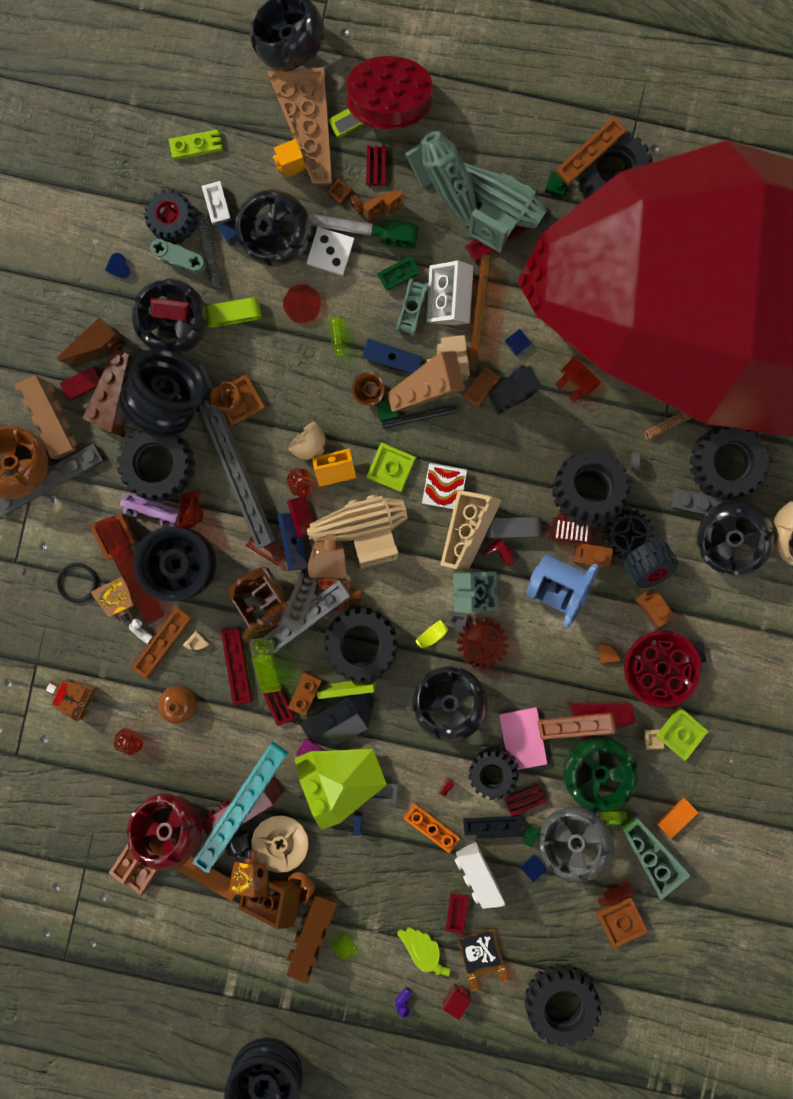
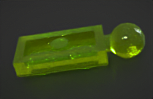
M257 639L253 642L252 649L258 655H254L252 660L261 693L280 691L282 687L273 653H266L268 648L266 641Z
M617 809L613 812H601V820H607V824H623L627 820V812L623 809Z

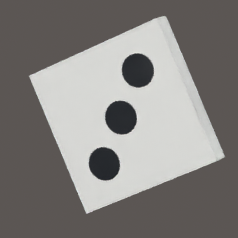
M317 227L306 264L343 276L354 238Z

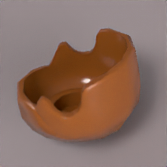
M221 382L220 386L212 388L210 394L211 404L223 411L235 409L242 399L240 388L233 382Z
M296 872L289 876L288 882L301 888L299 902H308L315 891L313 880L306 873Z

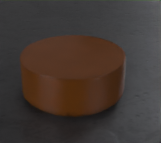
M354 195L349 198L357 214H363V203L358 196Z

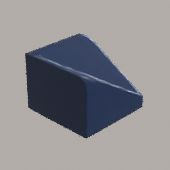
M231 222L217 224V228L228 245L231 246L238 241L235 227Z

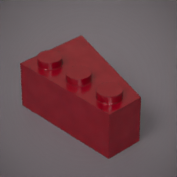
M566 701L571 716L613 712L616 730L637 723L632 705L627 701ZM599 735L578 736V737L583 741V740H585V739H587V738L596 737V736H599Z

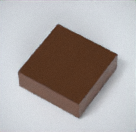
M337 178L326 194L342 206L353 193V189L340 178Z

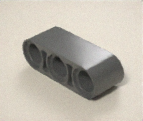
M541 517L493 518L486 533V538L542 537Z

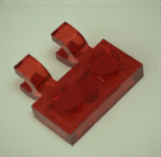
M573 356L560 370L564 375L555 385L561 389L570 380L577 387L569 396V399L574 403L583 393L588 397L602 381L580 360Z

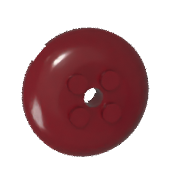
M667 630L652 631L638 638L629 648L624 661V676L631 692L642 702L655 707H672L687 700L696 690L700 682L701 660L694 645L684 636ZM663 663L665 670L662 673H658L657 668L659 664Z

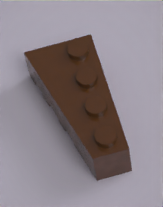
M114 348L82 419L123 438L125 437L126 431H124L125 422L128 421L120 410L118 398L136 358Z
M316 890L315 895H312L308 901L307 906L310 909L308 914H303L300 923L303 925L301 932L297 930L293 941L296 943L295 949H290L287 960L290 962L286 976L309 983L312 966H315L319 947H322L326 935L325 931L329 927L337 905V897Z

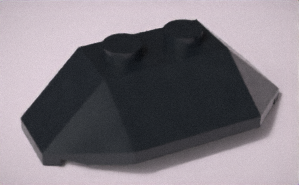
M371 693L344 696L299 724L309 740L336 748L368 729L375 700Z

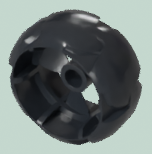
M268 0L258 9L254 20L251 22L249 34L252 47L260 60L273 70L287 72L300 66H305L317 55L321 47V40H324L325 28L323 19L311 0ZM279 33L282 41L273 43L274 38Z
M277 189L258 191L245 200L235 223L237 240L240 246L243 247L245 254L259 264L273 267L288 265L299 258L306 249L308 238L311 234L308 213L299 200L293 195ZM271 205L272 218H256L258 212L264 206ZM287 214H291L294 220V234L290 235V238L281 233L282 226L280 221ZM262 235L275 237L279 251L267 252L261 249V245L255 240Z
M166 278V280H156L149 283L138 293L131 312L132 325L136 335L150 349L164 348L183 353L194 348L202 340L206 332L208 312L203 299L192 286L181 280ZM164 296L167 297V300L182 302L186 300L190 303L193 311V319L190 321L192 326L184 321L174 320L170 322L171 319L151 317L149 311L150 298ZM164 323L170 330L176 332L178 339L174 337L171 340H163L155 336L152 331Z
M727 501L716 505L703 517L698 527L696 542L702 559L712 569L719 573L740 576L756 571L769 559L773 550L775 535L769 517L760 508L748 502ZM740 516L749 519L757 527V533L745 536L746 528L743 524L737 523V519H740ZM719 523L727 531L726 542L714 548V543L711 541V533L716 524ZM743 542L755 549L754 553L747 558L734 560V557H731L733 547H738Z
M445 666L427 673L424 676L425 678L418 683L412 701L413 712L420 727L431 737L440 741L456 742L474 734L479 729L482 721H484L488 708L487 695L480 681L471 672L461 667ZM445 682H453L452 695H447L443 699L434 695V690L439 685ZM471 694L473 708L470 714H466L465 718L463 715L464 707L459 699ZM442 707L450 716V727L434 722L428 711Z

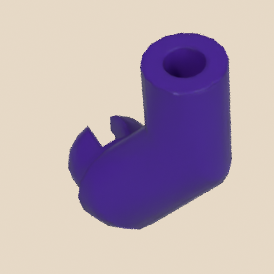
M405 986L395 1000L397 1013L402 1018H406L410 1014L407 1000L413 992L407 986Z

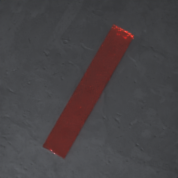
M112 515L97 521L95 525L146 624L164 617V612L158 600L146 593L135 577L133 568L134 553L115 516Z

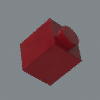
M454 983L442 1002L443 1011L460 1020L472 1001L469 989Z

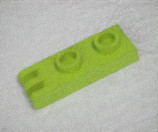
M220 130L170 138L169 144L173 160L223 151V145H215L222 143L221 137H217L221 135Z

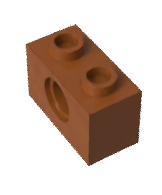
M305 671L288 709L306 716L323 678Z

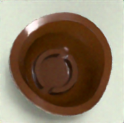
M364 372L353 381V397L362 405H375L384 396V382L377 373Z

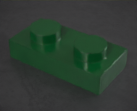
M409 256L378 272L377 276L387 292L408 281L410 278L416 277L420 274V271L412 256Z

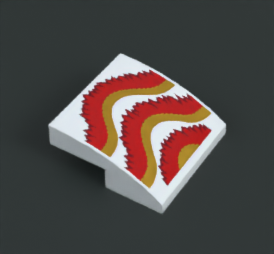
M429 463L422 503L454 509L458 490H464L467 470Z

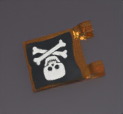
M494 927L457 938L471 991L479 990L476 977L498 971L501 983L508 981Z

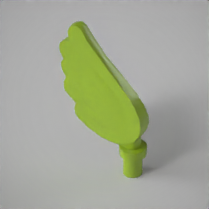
M408 927L406 931L400 929L397 932L414 964L421 971H433L438 976L439 974L449 976L450 968L442 967L441 964H438L440 958L439 946L436 941L431 940L429 934L422 933L420 930H414L411 927Z

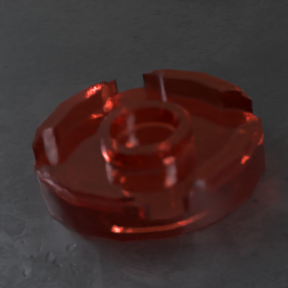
M299 284L288 290L283 299V308L286 315L292 321L308 323L319 315L321 299L315 289L305 284Z

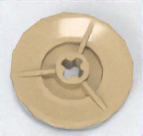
M284 815L271 816L262 821L255 829L251 840L252 850L257 851V862L266 863L267 870L276 873L289 872L298 867L305 859L309 847L308 835L303 826L294 818ZM280 839H283V840H284V841H283V844H284V845H281L280 847L277 846V844H278L277 841H280Z

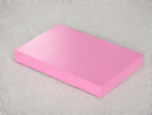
M532 707L499 714L505 751L510 752V757L514 756L516 758L515 763L519 765L518 770L547 764L544 743L541 740L537 722L539 720L537 708Z

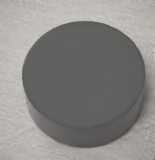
M632 452L630 469L631 471H639L640 453Z

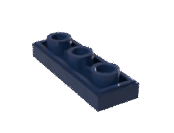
M367 339L362 355L364 359L409 374H413L419 369L422 356L371 339ZM394 355L396 359L393 361L389 360V356Z
M291 513L279 514L278 520L288 571L307 569L302 537L298 538Z

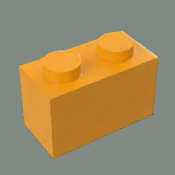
M296 139L274 147L276 155L273 156L276 168L279 174L283 173L285 179L306 171L304 159Z
M350 449L312 458L319 487L356 478Z

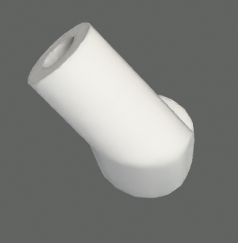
M133 619L129 624V629L139 639L149 644L153 636L141 628L142 622L139 619Z

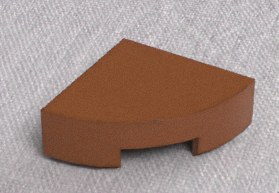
M598 644L600 663L620 661L617 652L612 647L606 644Z

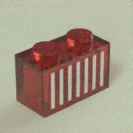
M562 514L552 517L549 540L590 545L592 527H588V524H584L583 527L579 526L577 521L573 520L570 522L567 520L568 516H562Z

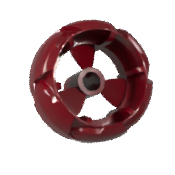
M157 794L145 799V803L133 811L127 825L126 833L129 836L128 848L132 856L141 865L153 870L168 871L184 865L190 860L192 854L198 850L201 843L203 829L198 819V811L187 799L173 794ZM162 809H173L168 823L158 825L153 820ZM156 834L159 840L164 841L162 856L152 852L148 836Z

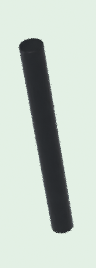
M453 405L381 421L382 427L384 429L457 413V407Z

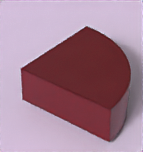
M446 778L438 794L445 797L448 791L452 790L454 782L451 778Z

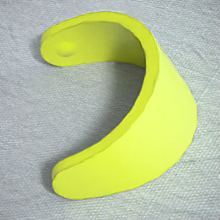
M442 620L437 621L416 639V643L421 648L432 646L448 632L447 626Z

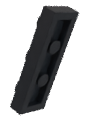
M520 816L463 818L465 839L522 837Z

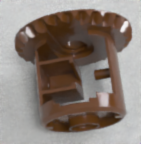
M260 567L245 574L233 583L228 590L230 599L248 625V628L243 633V639L246 643L258 641L280 626L289 598L268 567ZM252 595L266 601V603L260 605L261 609H270L267 612L268 614L258 619V621L252 613L256 610V607L254 605L248 607L244 599Z

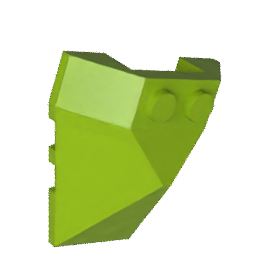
M373 748L318 750L294 758L299 781L312 815L321 830L341 823L387 785Z

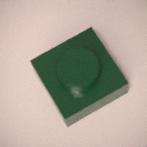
M551 171L545 192L563 197L567 184L556 172Z
M530 823L529 827H525L522 834L525 845L531 848L540 831L538 825Z

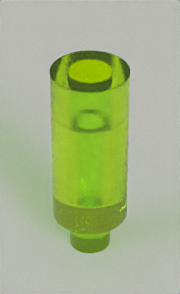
M329 318L332 350H335L336 357L344 356L343 349H346L343 318Z

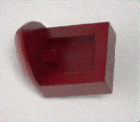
M501 539L493 542L483 554V556H486L497 550L506 566L513 563L512 558L515 557L511 548H506Z

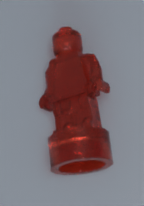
M627 880L621 883V886L613 889L610 886L604 892V897L598 899V903L601 906L605 905L606 902L610 906L619 905L620 899L629 898L635 895V892Z

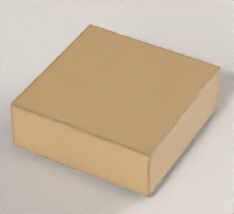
M643 729L645 750L664 749V744L655 737L661 729Z

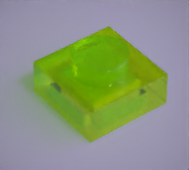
M347 933L334 941L330 946L341 962L357 952V947Z

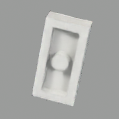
M221 182L203 185L202 189L212 224L216 225L230 221L231 217Z

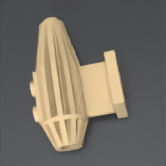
M371 495L367 497V500L360 502L359 499L351 500L344 508L309 524L310 528H307L309 540L313 539L314 543L325 541V535L327 534L335 535L337 537L336 541H354L360 568L362 569L398 559V551L391 531L408 519L403 500Z

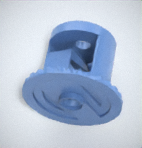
M548 553L542 558L539 565L536 566L530 578L526 595L528 598L537 599L564 612L565 619L563 625L569 629L590 594V589L600 566L593 564L584 573L555 559V556ZM557 582L564 585L563 589L556 586Z

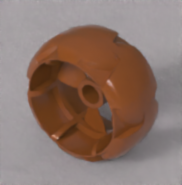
M13 425L1 426L0 453L4 457L0 462V497L7 500L19 499L31 494L38 484L42 485L48 474L49 459L42 441L33 432ZM17 448L21 450L28 449L32 454V458L19 461L14 454ZM4 472H5V474L7 475V477H1V476L3 475Z

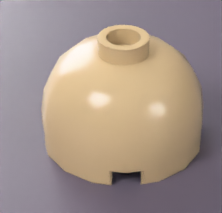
M313 421L304 428V432L300 435L298 434L288 447L292 454L302 460L321 456L324 452L325 434Z

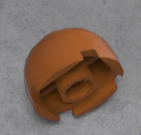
M180 685L169 687L161 694L158 700L159 713L169 723L181 724L187 722L195 714L197 699L193 691L188 687Z

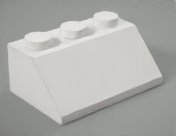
M452 261L430 266L426 323L445 325L470 323L473 265L461 261Z
M477 842L456 851L457 858L455 862L459 870L463 868L466 874L463 878L467 886H471L474 891L472 896L475 903H480L482 909L505 905L499 886Z

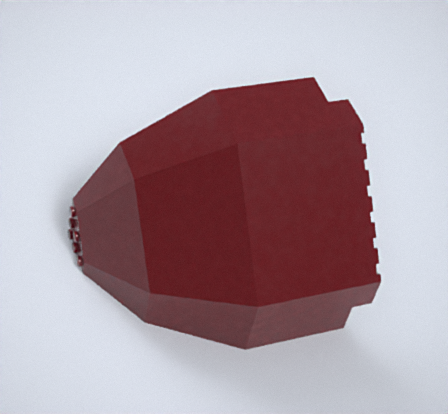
M724 140L620 172L542 233L532 255L527 260L523 272L519 275L517 283L535 315L602 371L706 424L793 437L792 159L730 140Z

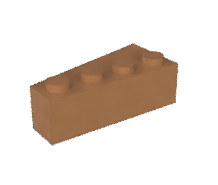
M441 351L389 391L387 394L392 412L409 410L465 390L456 351Z
M35 375L14 384L16 390H21L25 397L22 400L24 406L33 413L31 419L38 430H42L40 437L50 457L58 460L77 452L76 445H78V442L68 429L70 428L69 421L62 415L61 410L63 408L60 401L55 399L53 394L55 389L52 383Z

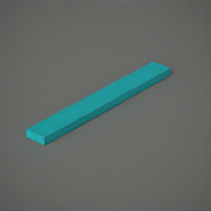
M274 741L270 743L192 863L207 874L210 872L288 755V751Z

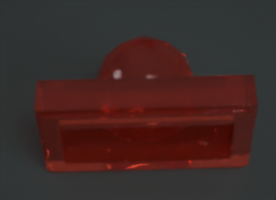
M195 490L182 494L176 527L184 529L193 528L195 524L203 520L204 511L198 506L201 493Z

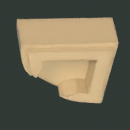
M195 631L183 646L192 650H200L211 643L198 631Z

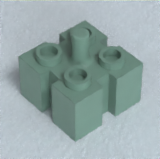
M497 572L453 573L454 594L457 595L454 597V612L474 613L498 610L497 595H494V587H497Z

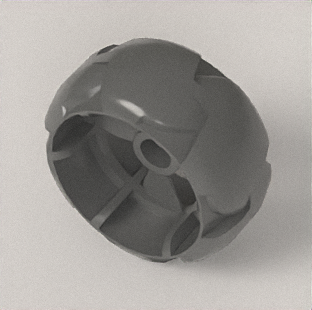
M579 805L567 806L553 812L545 820L540 831L539 850L544 863L551 872H554L565 881L582 883L598 877L609 867L615 851L614 835L606 819L598 812L587 810ZM576 819L582 820L586 825L590 824V826L584 833L572 835L564 823ZM557 841L568 842L569 849L573 851L569 863L563 862L558 856L555 849ZM592 843H600L597 844L599 853L596 859L590 865L585 866L580 852L588 850Z

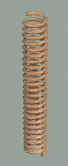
M680 412V414L678 413L672 416V418L666 419L664 422L658 423V425L656 424L653 428L650 427V429L645 430V437L648 440V434L650 439L652 437L655 438L660 433L663 434L668 429L671 430L674 426H679V423L682 424V422L684 423L687 419L690 420V418L693 419V417Z

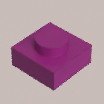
M306 738L295 755L300 756L311 751H321L322 747Z

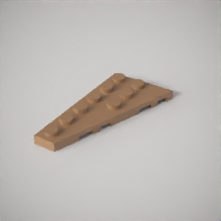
M324 67L294 69L287 72L267 71L292 136L296 139L302 153L312 185H332Z

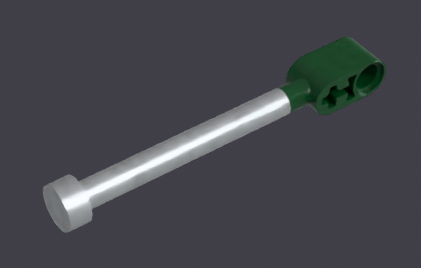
M271 205L269 207L268 218H272ZM308 213L311 226L380 237V242L386 246L403 249H414L416 247L419 227L412 223L385 220L382 226ZM287 214L282 220L294 223L291 214Z

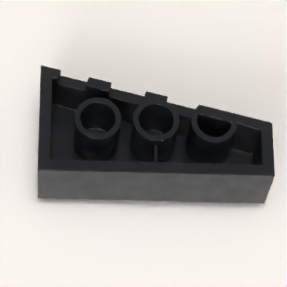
M523 364L515 368L511 373L512 375L488 394L498 415L530 399L542 387L531 364L527 367Z

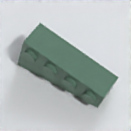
M636 811L621 823L628 841L661 900L691 876L685 864Z

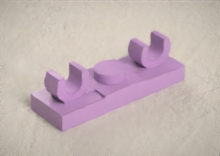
M129 492L120 502V506L124 507V514L130 508L134 511V517L138 513H142L147 517L161 518L160 525H163L165 520L170 522V527H174L182 513V509L154 500L140 498L136 494Z

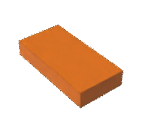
M683 798L656 824L671 839L698 812Z

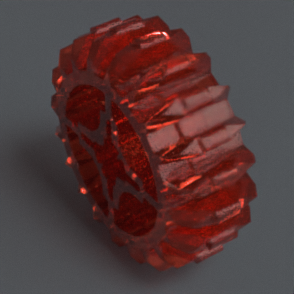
M485 617L482 618V623H479V619L475 618V625L468 621L470 628L467 629L466 626H463L462 629L466 631L465 634L462 632L458 633L460 637H463V640L458 639L456 641L458 644H462V646L457 647V650H464L460 657L464 658L467 656L465 663L468 664L472 660V668L479 663L478 667L481 670L483 664L486 665L487 669H490V662L497 666L495 659L503 660L499 654H507L505 650H502V647L506 648L509 646L507 643H503L508 637H501L505 630H497L500 627L499 623L493 627L494 620L492 619L486 624L487 620ZM481 628L480 634L476 639H468L474 630ZM487 628L496 634L498 642L488 640ZM484 638V641L489 644L481 649V646L476 643ZM467 645L478 648V658L468 652ZM497 647L493 655L484 658L487 649Z

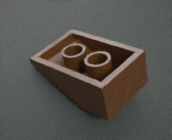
M99 317L57 359L73 367L109 356L114 348L120 351L125 341L109 324Z
M268 876V896L254 898L241 895L239 909L275 929L292 927L295 924L301 888L288 881Z

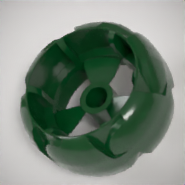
M605 736L591 737L580 741L569 751L563 765V780L567 791L581 807L593 812H611L627 804L630 797L635 793L639 782V769L633 754L622 743ZM598 751L602 753L607 751L614 754L622 766L608 770L599 761ZM583 760L588 765L587 771L593 779L581 786L578 782L577 771L579 765L583 764ZM608 778L619 782V788L614 793L605 797L598 795L600 783L606 782Z

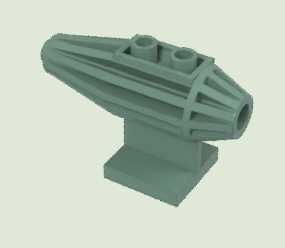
M432 132L425 136L421 143L405 153L420 185L425 188L433 182L444 203L464 226H469L471 214L475 209L478 210L472 180L456 146L440 132Z
M464 163L472 180L475 198L482 205L479 210L475 209L471 214L468 235L501 253L505 247L507 237L515 226L537 229L540 227L546 217L547 210L535 195L536 191L530 186L518 182L513 176H508L505 173L501 175Z

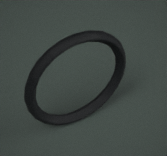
M71 563L59 572L56 584L58 592L65 600L72 603H81L91 598V592L96 590L97 579L95 573L87 565ZM82 567L91 574L93 586L87 596L81 599H72L62 591L61 577L69 568Z

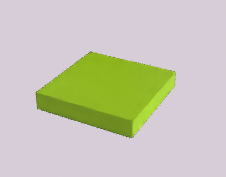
M381 442L366 478L402 492L416 457Z
M678 707L655 737L682 760L686 761L709 731L681 707Z

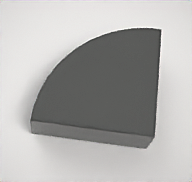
M449 610L452 625L458 631L465 633L468 614Z

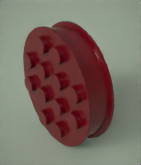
M380 56L365 60L355 66L347 77L348 109L357 120L374 128L394 130L412 126L421 121L430 111L433 88L431 76L420 64L403 57Z

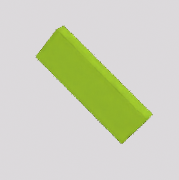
M376 678L368 682L347 681L320 685L316 692L317 698L324 699L373 693L377 685Z

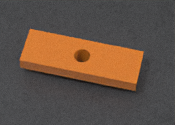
M414 803L404 816V820L448 853L452 851L461 839L458 834L417 803ZM434 826L435 830L431 831L429 827Z

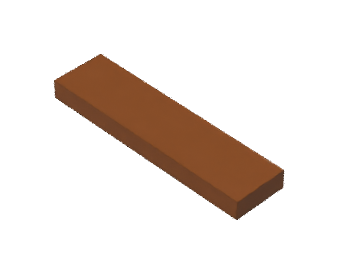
M613 116L563 162L555 172L569 186L627 132L626 128Z
M176 606L131 668L147 679L193 617Z
M613 712L539 719L537 721L541 740L612 734L616 732Z

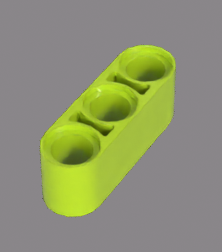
M256 297L206 306L208 312L207 327L209 328L249 322L262 318L259 298Z

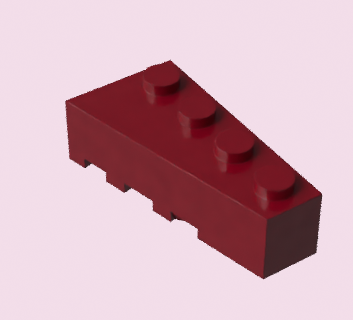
M274 776L242 824L272 806L284 792ZM233 799L231 801H224L218 806V810L214 811L212 809L204 815L205 819L201 824L208 837Z

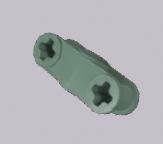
M156 239L150 245L152 254L159 261L194 275H202L206 271L207 266L203 258L184 247L171 244L162 239ZM199 262L200 265H199V266L196 265L195 268H194L193 264H194V263L197 264V263Z
M412 278L409 279L396 332L403 331L410 333L411 336L415 335L420 310L429 283L422 284L413 281ZM409 304H415L417 306V309L415 311H410L407 309V306Z

